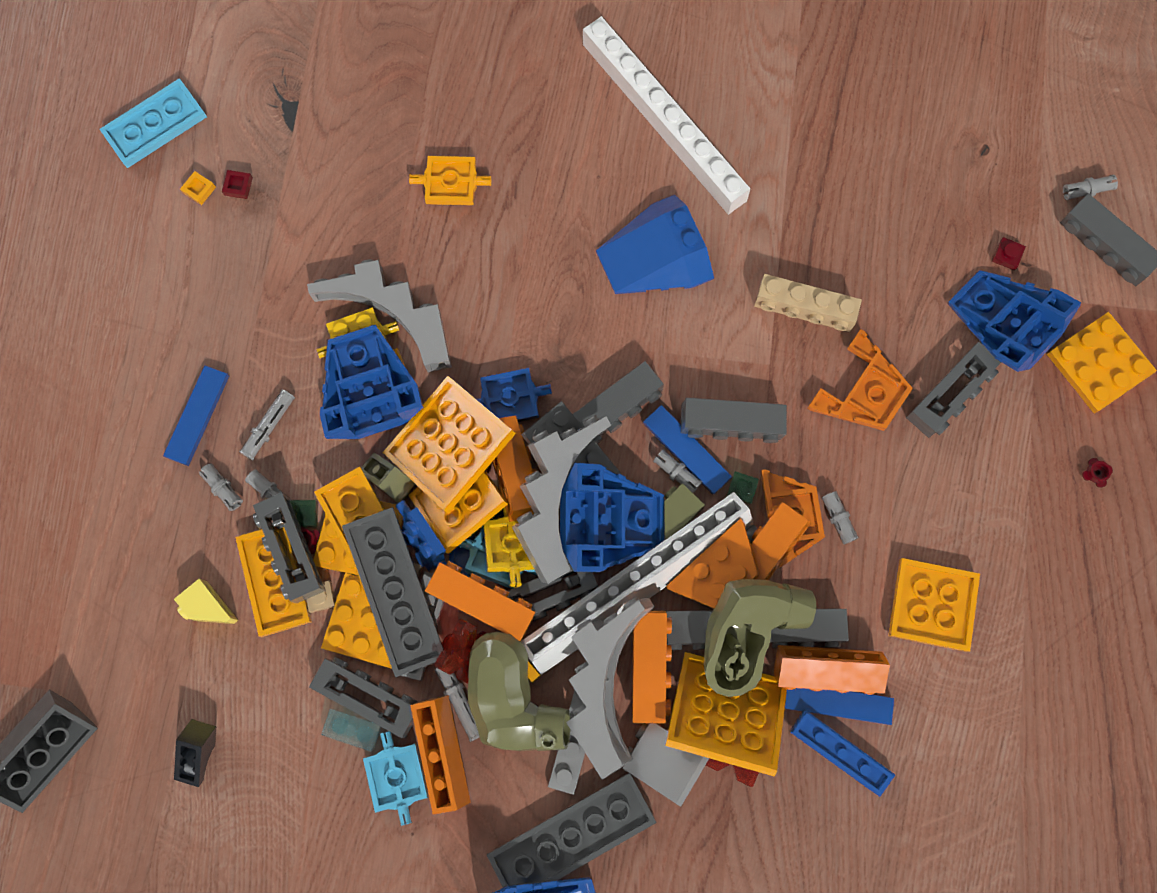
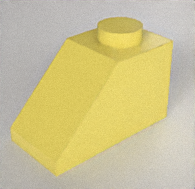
M198 579L174 599L179 605L177 611L186 620L235 624L238 621L208 581Z

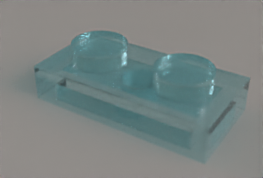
M330 709L321 735L372 752L381 727L371 721Z

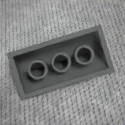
M50 689L0 743V802L21 813L26 810L98 729L72 702Z

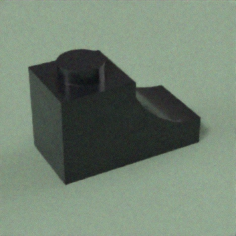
M194 719L190 720L176 739L174 780L196 787L202 784L209 757L215 747L217 726Z

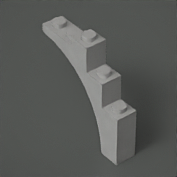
M368 259L354 265L356 274L346 273L338 276V278L330 280L318 279L314 283L307 284L308 292L314 302L327 300L354 301L372 306L388 314L401 324L414 339L420 350L427 372L452 367L438 304H423L415 309L412 291L408 282L397 281L386 286L383 269L379 260Z
M594 415L582 422L584 427L578 430L572 427L561 433L562 439H560L557 431L548 434L547 430L533 436L534 442L528 445L542 474L536 471L526 476V482L520 485L534 514L532 515L531 512H528L518 517V523L513 525L512 528L542 583L549 584L571 571L563 553L559 534L558 509L561 492L568 472L580 452L595 436L611 426L607 416L597 418Z
M637 597L633 598L623 606L625 610L619 615L614 613L604 621L602 619L596 621L588 619L577 627L578 632L571 637L586 660L585 663L575 669L576 675L569 679L584 704L572 712L574 717L566 723L601 779L613 774L633 760L622 739L616 720L613 699L614 675L619 655L627 637L637 623L655 607L649 598L640 600Z

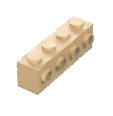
M764 274L754 307L784 314L791 318L803 319L813 324L829 326L836 330L850 332L857 321L862 299Z

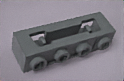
M978 342L906 418L928 438L935 433L938 435L942 434L950 425L947 420L952 415L956 418L966 408L963 403L968 398L973 400L983 390L980 385L985 380L989 383L999 373L996 368L1001 362L995 359L988 349ZM967 363L970 364L968 369L964 367ZM963 373L970 379L978 373L979 376H975L945 408L937 401ZM930 402L934 404L930 409L926 408ZM940 411L944 413L941 417L937 415Z
M280 493L254 504L253 507L256 513L253 514V519L257 527L262 528L265 537H262V542L267 552L271 551L274 560L271 561V565L277 576L280 575L283 582L280 588L284 598L297 604L326 591L289 497ZM273 526H276L278 529L285 528L298 564H302L305 570L301 568L293 569L281 536L275 531Z
M569 564L571 571L549 584L542 583L537 578L520 587L509 590L507 598L511 600L520 596L523 599L561 583L562 578L576 572H574ZM577 572V575L566 578L565 582L568 589H572L579 584L581 587L570 592L564 590L534 603L531 609L536 612L532 619L533 622L546 617V611L556 608L557 611L563 610L571 606L570 601L579 597L582 599L598 588L593 573Z
M334 657L333 661L324 659L309 688L401 738L407 737L414 724L410 705L417 703V700L403 694L402 698L393 694V687L381 681L379 685L369 681L372 676L357 669L356 673L347 669L349 664L337 657ZM341 674L342 676L348 678L349 680H348V681L342 680V679L339 678L338 676ZM350 683L383 702H392L398 705L400 709L387 706L383 713L348 693L340 694L330 687L332 685L336 689L344 691L346 685ZM383 714L394 719L395 723L382 717Z

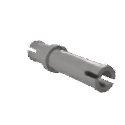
M281 389L256 428L253 427L250 431L252 434L243 448L240 449L239 452L254 460L264 442L270 440L269 435L295 399L292 394Z
M450 662L436 668L435 672L445 689L443 693L445 696H449L469 741L471 742L479 738L468 699L463 691V683H459Z

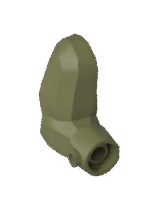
M741 579L729 581L725 585L707 623L704 671L708 685L717 694L728 697L741 696L754 689L762 677L764 658L771 639V630L774 628H809L814 621L816 613L814 593L805 588L768 580Z
M502 632L486 633L475 640L469 661L468 704L481 742L497 749L513 751L567 749L571 729L566 722L571 719L568 709L543 704L537 706L530 701L528 653L523 643L512 635Z

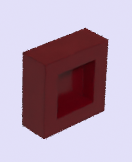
M227 170L221 192L224 196L248 199L253 180L250 173Z
M1002 237L991 262L1015 271L1019 266L1026 246Z

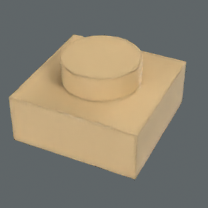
M331 581L322 582L326 591L306 599L310 613L335 606Z

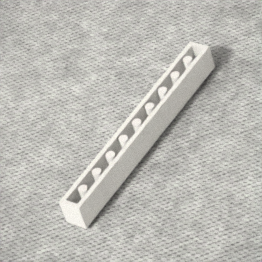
M601 16L583 29V46L724 211L729 215L747 202L750 187Z
M733 492L522 640L521 643H523L529 659L538 672L542 675L578 649L571 637L578 632L577 627L588 619H591V621L602 619L604 621L614 613L619 615L625 610L623 606L635 597L639 600L651 598L665 588L740 518L745 522L746 530L754 525L750 509Z

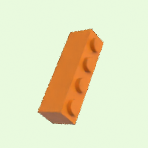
M516 415L499 418L516 434L492 461L501 494L508 503L505 509L509 522L517 521L518 517L528 512H531L532 515L534 514L520 485L526 482L525 477L536 472V469L531 467V451L524 444V438L521 435L524 433V428L522 424H518Z
M784 502L780 506L775 505L767 516L769 520L764 527L759 526L752 536L754 541L751 543V547L759 572V576L756 578L758 580H770L811 524L809 520Z
M450 561L446 565L439 563L425 592L503 633L512 635L519 641L522 640L536 613L531 610L533 604L521 598L517 602L507 598L509 595L508 591L496 585L493 590L484 586L485 579L473 573L470 577L461 574L462 568Z
M649 611L633 629V723H666V716L671 715V699H666V688H671V672H666V661H671L672 657L671 645H667V634H672V618L667 617L666 611Z
M778 645L774 676L778 687L788 690L805 688L812 691L835 690L840 693L854 691L872 695L875 693H885L890 664L881 651Z
M449 696L432 698L412 704L410 706L432 814L459 810L471 803Z

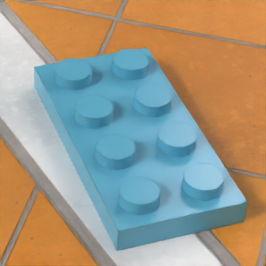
M179 78L99 130L123 164L129 168L207 118V116Z

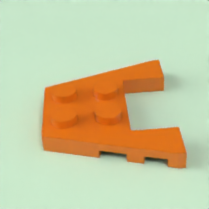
M860 329L847 350L868 362V366L844 402L820 388L807 409L884 431L913 388L894 365L889 364L883 357L882 351L877 345L874 346L867 338L866 332Z

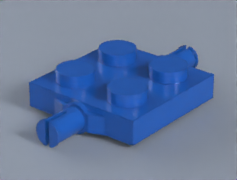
M526 368L481 377V398L476 400L496 417L503 418L516 415L517 421L520 422L539 418L537 409L538 397L552 394L550 384L535 387L531 380L530 370Z
M405 500L399 502L395 507L404 518L401 531L408 546L411 545L415 550L418 563L422 567L425 566L429 572L437 568L439 563L446 565L447 563L444 558L446 550L419 509L416 507L410 510Z

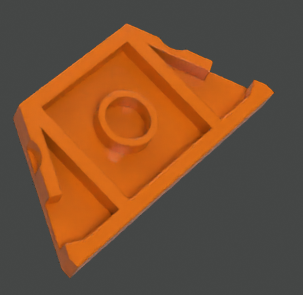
M765 469L761 470L760 474L767 516L775 505L780 506L784 502L811 523L778 567L781 568L825 538L816 486L799 483L795 479L786 476L781 477Z
M740 518L674 578L666 588L715 608L725 585L729 581L756 579L759 576V572L754 561L745 522Z

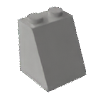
M643 723L635 735L639 739L635 747L629 746L627 748L633 760L622 768L681 807L709 758L665 746L668 731L655 723H648V725Z

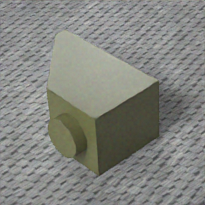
M373 453L361 467L367 479L397 503L406 498L411 488L415 485L397 467L376 453Z
M683 483L678 488L673 486L664 495L666 499L664 501V540L688 525L705 506Z

